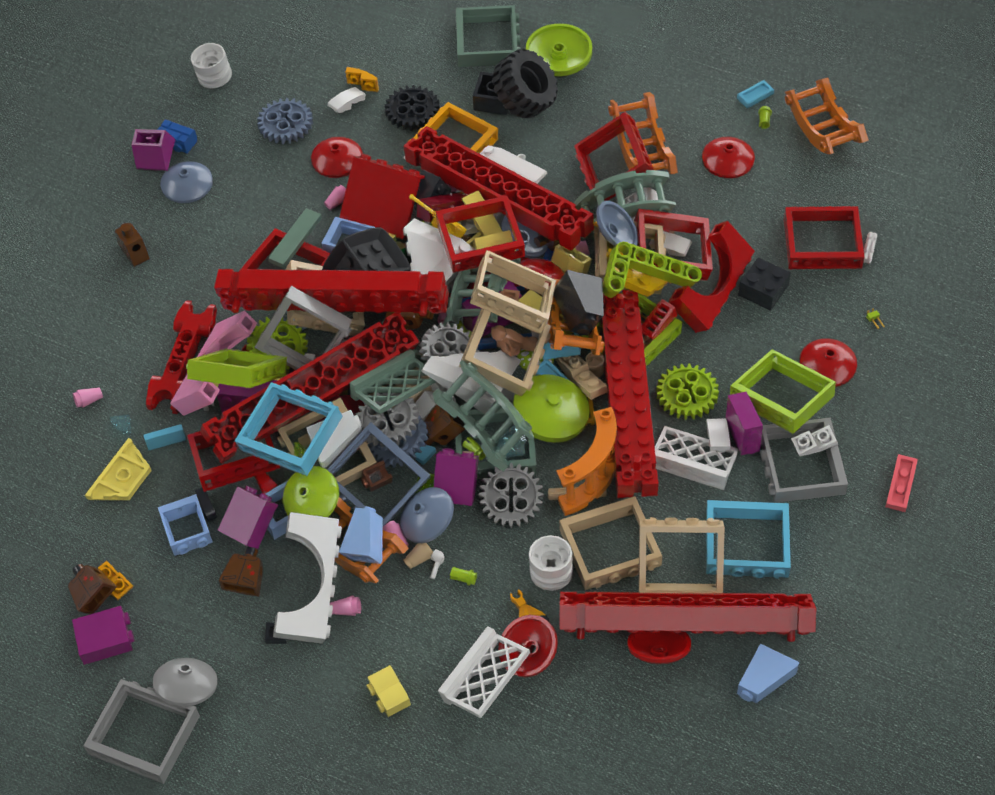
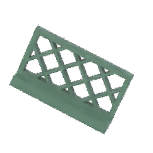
M409 349L351 381L350 392L352 399L355 401L360 399L377 413L381 414L436 383V381L432 378L421 379V376H427L421 371L425 364L417 360L415 352ZM418 376V379H407V377ZM393 384H403V387L392 386ZM406 384H416V386L406 387ZM377 393H388V396H377ZM391 393H402L399 396H391ZM376 401L386 402V403L383 404V405H381V406H379L378 404H376Z

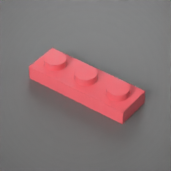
M898 454L886 508L906 512L918 459Z

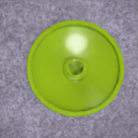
M550 24L537 29L530 35L526 43V50L534 51L538 56H542L544 61L549 63L550 69L554 71V76H567L579 72L590 62L592 57V41L587 33L576 26Z
M550 374L533 376L531 380L534 382L530 391L526 390L522 396L514 395L512 404L525 421L532 426L531 431L536 439L553 443L568 441L578 436L587 424L590 413L588 400L581 389L566 378Z

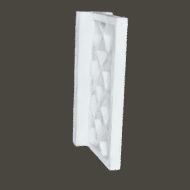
M664 426L655 446L656 469L724 490L739 450L730 446V450H714L705 453L702 447H710L709 439ZM666 433L675 436L676 439L668 441L665 437ZM684 441H693L694 445L687 447ZM679 443L682 448L674 451L671 445ZM667 447L670 452L667 453L659 449ZM698 449L701 454L693 456L690 451ZM728 452L732 456L724 459L721 453ZM686 453L688 458L686 459L678 455ZM717 455L719 460L711 462L709 457ZM705 459L707 464L705 465L696 461ZM723 465V466L725 467L726 471L721 470V469H718V468H715V467H716V466Z
M487 626L439 688L438 692L445 703L449 705L454 704L482 718L528 657L530 651L496 634L494 629ZM499 642L504 644L505 649L494 652V648ZM521 652L518 658L510 660L509 653ZM506 654L507 661L496 664L495 657ZM492 658L493 665L481 667L485 660ZM508 666L509 670L507 673L498 676L497 669ZM494 670L495 677L483 680V673ZM473 676H480V681L469 684V680ZM496 683L494 690L485 692V685ZM481 687L482 694L471 696V689ZM467 691V698L456 699L460 692ZM483 699L484 703L479 710L472 706V702Z

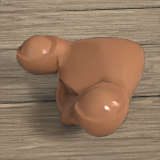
M501 325L491 329V335L497 343L496 347L500 348L502 352L510 357L517 356L520 353V349L534 352L538 338L534 336L523 337L516 331L504 328Z

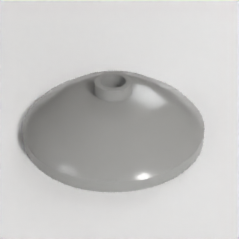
M185 657L168 661L160 666L153 676V689L156 695L161 700L176 706H192L202 703L213 695L217 687V675L214 669L207 663L195 658Z

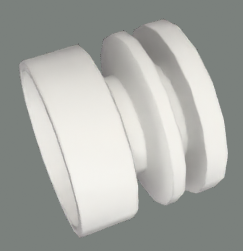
M206 43L197 47L191 54L193 68L199 83L203 87L218 88L230 80L232 70L222 46L215 43Z
M549 535L539 538L531 545L529 551L530 575L535 585L543 590L550 591L565 587L572 579L573 574L572 550L568 542L559 536Z

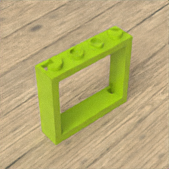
M638 293V307L649 316L657 304ZM675 318L668 327L644 348L646 366L681 334L682 322L679 319ZM601 320L596 325L598 334L602 331Z
M223 349L189 359L186 369H188L187 379L252 388L286 376L287 357Z
M772 349L730 385V395L747 391L759 416L794 434L834 397L836 382ZM771 369H774L815 390L818 394L795 414L750 390V388Z

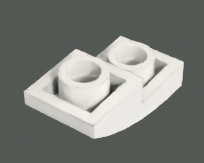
M356 87L350 88L332 98L327 106L335 112L342 113L350 110L352 103L365 100L366 94Z
M663 231L666 235L664 248H666L668 254L685 257L692 244L691 240ZM651 239L649 243L651 249H655L654 239Z
M726 418L707 419L710 451L730 450Z
M829 425L813 433H810L808 430L791 438L799 456L817 453L838 445Z

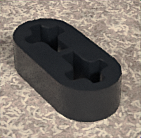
M202 487L196 489L195 493L207 521L216 519L217 515L207 492H204Z

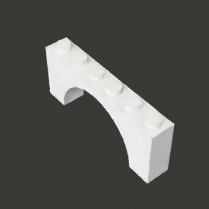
M290 512L285 538L302 543L314 554L321 570V586L316 598L307 606L292 612L277 613L273 637L322 644L326 638H329L331 626L327 625L328 617L331 618L333 605H330V597H334L335 592L332 578H335L337 573V565H334V560L339 555V546L336 545L337 538L341 536L342 529L341 526H338L339 519Z

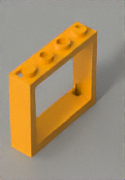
M449 102L441 107L436 115L431 117L423 127L428 126L437 130L450 117L483 134L470 148L479 154L485 147L493 146L498 140L497 127Z

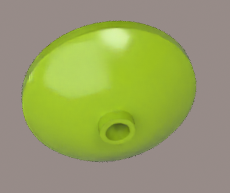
M313 466L307 476L295 472L288 480L283 492V505L287 515L289 516L290 512L329 517L338 502V483L331 472L319 466Z

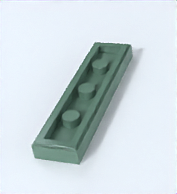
M306 208L268 257V261L285 268L322 219V215Z

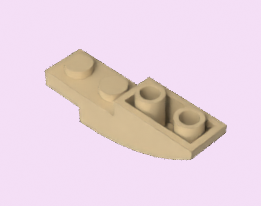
M580 356L555 358L566 377L576 384L586 397L592 400L608 392L607 385L589 370L588 364Z

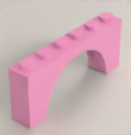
M244 310L217 323L197 357L223 349H232L251 335L257 322ZM186 375L170 404L185 416L211 405L220 389L211 382L187 379Z

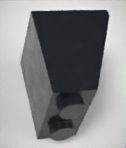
M567 270L555 286L553 295L570 332L588 336L604 316L603 278Z

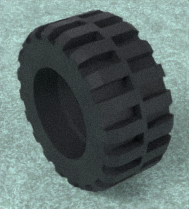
M518 49L501 60L493 71L492 77L494 78L492 83L495 86L494 91L498 95V100L504 104L505 109L510 110V113L513 115L517 114L521 118L537 116L549 108L557 98L558 87L556 86L557 78L554 77L555 73L550 69L549 63L545 62L544 58L538 56L536 52Z

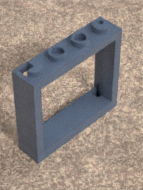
M370 422L327 470L334 476L371 434L411 469L420 479L383 519L384 527V525L392 521L431 476ZM337 481L340 491L339 497L346 503L350 500L355 505L353 507L354 510L355 508H365L356 497Z

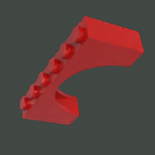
M729 221L716 224L708 236L715 247L720 265L719 280L713 292L705 296L695 292L689 286L676 289L668 303L676 308L677 313L695 333L707 331L712 327L715 317L720 314L721 307L728 300L730 292L736 287L737 280L743 275V270L750 263L751 257L755 252Z

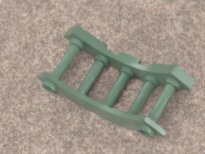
M646 170V173L631 171L609 177L596 183L595 188L589 192L586 190L574 201L577 210L583 208L590 212L597 204L599 206L604 202V199L616 194L618 205L631 218L635 217L638 208L670 213L676 206V202L666 201L663 191V185L669 179V173L659 170ZM636 188L638 202L625 204L623 191ZM643 188H655L658 200H646ZM595 226L594 230L585 238L595 240Z
M521 258L513 259L511 261L519 264L521 262ZM479 267L459 271L453 285L449 308L446 311L449 322L459 324V317L479 316L481 309H461L463 297L472 296L473 289L466 288L470 282H475ZM491 273L485 274L483 282H489L486 288L499 293V291H503L507 279ZM491 312L487 322L497 323L498 315Z
M461 360L460 366L463 373L447 391L442 392L437 388L432 394L434 402L452 417L456 418L458 416L465 422L464 428L473 438H479L483 443L480 447L485 453L488 462L504 472L508 467L505 459L507 457L506 454L523 435L531 440L534 438L531 431L532 426L525 421L513 404L477 371L478 369L471 362L467 364ZM471 377L481 386L464 405L460 406L452 400V396ZM487 391L496 402L479 421H476L470 415V409ZM502 407L509 415V418L493 436H490L484 430L486 428L485 425ZM514 424L517 431L499 449L497 446L499 444L498 441Z

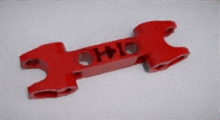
M186 300L177 312L173 323V330L180 333L166 364L163 376L153 375L150 379L146 397L147 409L153 410L160 401L164 399L172 401L187 375L188 369H186L188 360L194 358L201 337H209L215 327L216 305L210 304L203 313L194 314L192 301ZM171 405L172 414H178L179 411Z

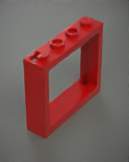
M626 111L574 145L577 153L575 156L581 164L579 166L580 170L585 175L584 181L590 190L595 188V184L599 181L589 154L625 130L638 161V165L627 172L646 173V170H654L635 120ZM616 194L607 197L606 199H604V201L610 200L611 198L616 196Z
M507 196L436 211V223L452 273L479 267L487 250L508 260L525 257V244ZM505 211L515 241L455 254L446 224Z
M858 206L785 207L784 227L788 269H862L865 257ZM792 221H852L856 252H795Z
M638 208L634 218V222H637V246L646 249L645 223L663 226V230L698 234L701 238L702 264L682 262L698 267L702 272L700 280L707 281L713 270L711 241L708 238L710 234L709 218Z
M275 228L241 269H257L287 233ZM305 241L295 253L320 266L324 265L330 255L329 252Z
M200 431L187 435L204 492L280 468L277 464H269L267 460L253 455L203 470L198 450L215 444L213 442L208 444ZM270 435L264 438L266 445L274 448Z

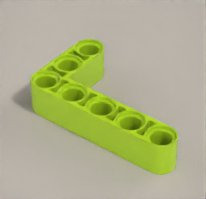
M620 242L610 252L603 282V294L609 298L618 295L625 286L629 268L682 287H692L701 279L702 272L694 265L628 242Z

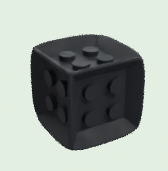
M377 227L351 234L342 239L331 251L322 270L410 271L411 267L393 238L383 228Z

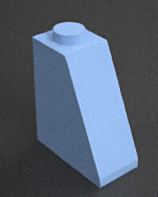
M365 506V508H355L339 553L351 561L382 563L383 518L376 513L375 509Z
M760 644L738 685L737 694L745 701L758 703L796 675L799 662Z

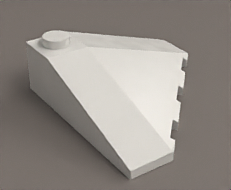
M487 146L480 153L536 184L547 174L546 170L502 148Z
M414 218L403 229L404 236L408 238V242H406L407 256H411L412 261L410 263V271H420L421 274H428V271L444 272L445 285H448L457 277L459 272L452 273L439 229ZM449 234L455 254L476 250L463 239Z
M502 350L491 353L488 351L475 352L474 358L511 376L521 362L517 357H510L502 352ZM451 354L444 357L431 356L421 371L449 389L463 373L461 367H459L463 354ZM469 377L455 394L467 402L481 385ZM492 383L500 392L503 390V387ZM486 391L473 407L485 414L493 405L495 399Z

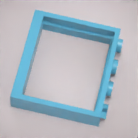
M271 382L238 434L235 442L243 452L307 476L343 415L339 407L333 405L332 402L327 403L317 396L312 395L310 397L300 390L296 389L294 391L284 384L280 386ZM279 399L327 416L302 458L254 440Z
M707 500L706 521L708 518H713V520L714 518L782 520L783 562L724 560L723 575H732L734 577L753 576L755 578L774 577L776 579H779V577H789L791 568L789 503ZM706 533V574H716L717 559H714V533Z

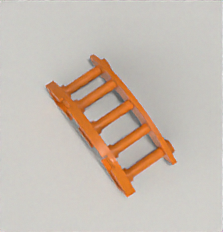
M828 77L817 80L816 87L795 94L794 89L785 91L786 104L790 106L798 125L808 140L819 151L825 154H833L832 147L851 140L858 143L869 141L864 124L857 123L854 120L849 121L848 115L843 108L837 107L834 101L836 96ZM817 93L821 95L824 102L823 105L802 111L798 100ZM824 111L829 112L832 119L813 126L807 119V117ZM833 125L838 126L840 129L827 135H822L818 132Z
M650 92L643 93L644 99L642 101L620 106L614 100H610L611 106H608V110L613 119L618 117L620 112L639 108L646 109V120L636 122V126L638 129L647 127L651 130V138L643 139L642 141L644 146H656L657 153L648 154L650 161H662L654 163L652 166L654 170L664 169L670 174L678 173L676 156L669 147L664 146L665 137L662 128L657 127L656 119H658L654 95ZM625 130L617 135L623 157L630 170L638 165L636 157L633 158L630 149L633 148L630 142H626Z
M554 279L556 280L555 286L560 281V279ZM553 295L552 309L547 324L551 325L549 330L551 334L549 343H553L550 345L551 349L562 350V347L571 346L590 349L593 355H600L604 349V341H601L602 336L598 334L597 326H595L588 337L563 334L564 331L562 330H570L566 323L559 320V316L562 313Z
M612 407L593 412L597 429L591 447L579 460L556 471L563 488L566 487V494L558 497L565 516L584 509L593 499H598L606 491L615 475L613 447L616 440L617 427ZM585 479L583 484L574 489L575 483Z
M339 497L334 511L340 516L338 526H341L343 529L346 525L350 524L353 514L350 513L351 507ZM383 530L382 548H385V550L382 552L381 564L372 563L367 567L364 565L366 562H353L341 553H339L338 558H335L334 561L345 570L361 578L365 583H377L379 580L373 573L392 553L404 554L409 548L397 534Z

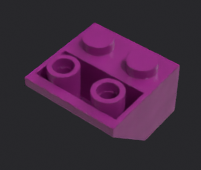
M135 129L132 150L136 168L140 170L168 171L175 138L166 130Z

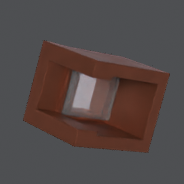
M384 460L362 470L363 477L360 478L365 489L369 487L371 492L392 483V475L386 471Z

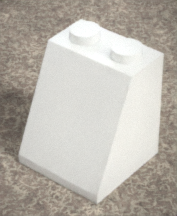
M352 410L342 413V419L318 457L320 466L326 470L362 432L358 415L354 416ZM324 421L306 427L310 442H312Z

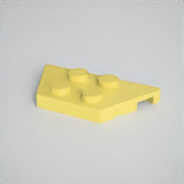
M130 438L126 440L87 491L85 496L88 500H130L152 471L150 465Z

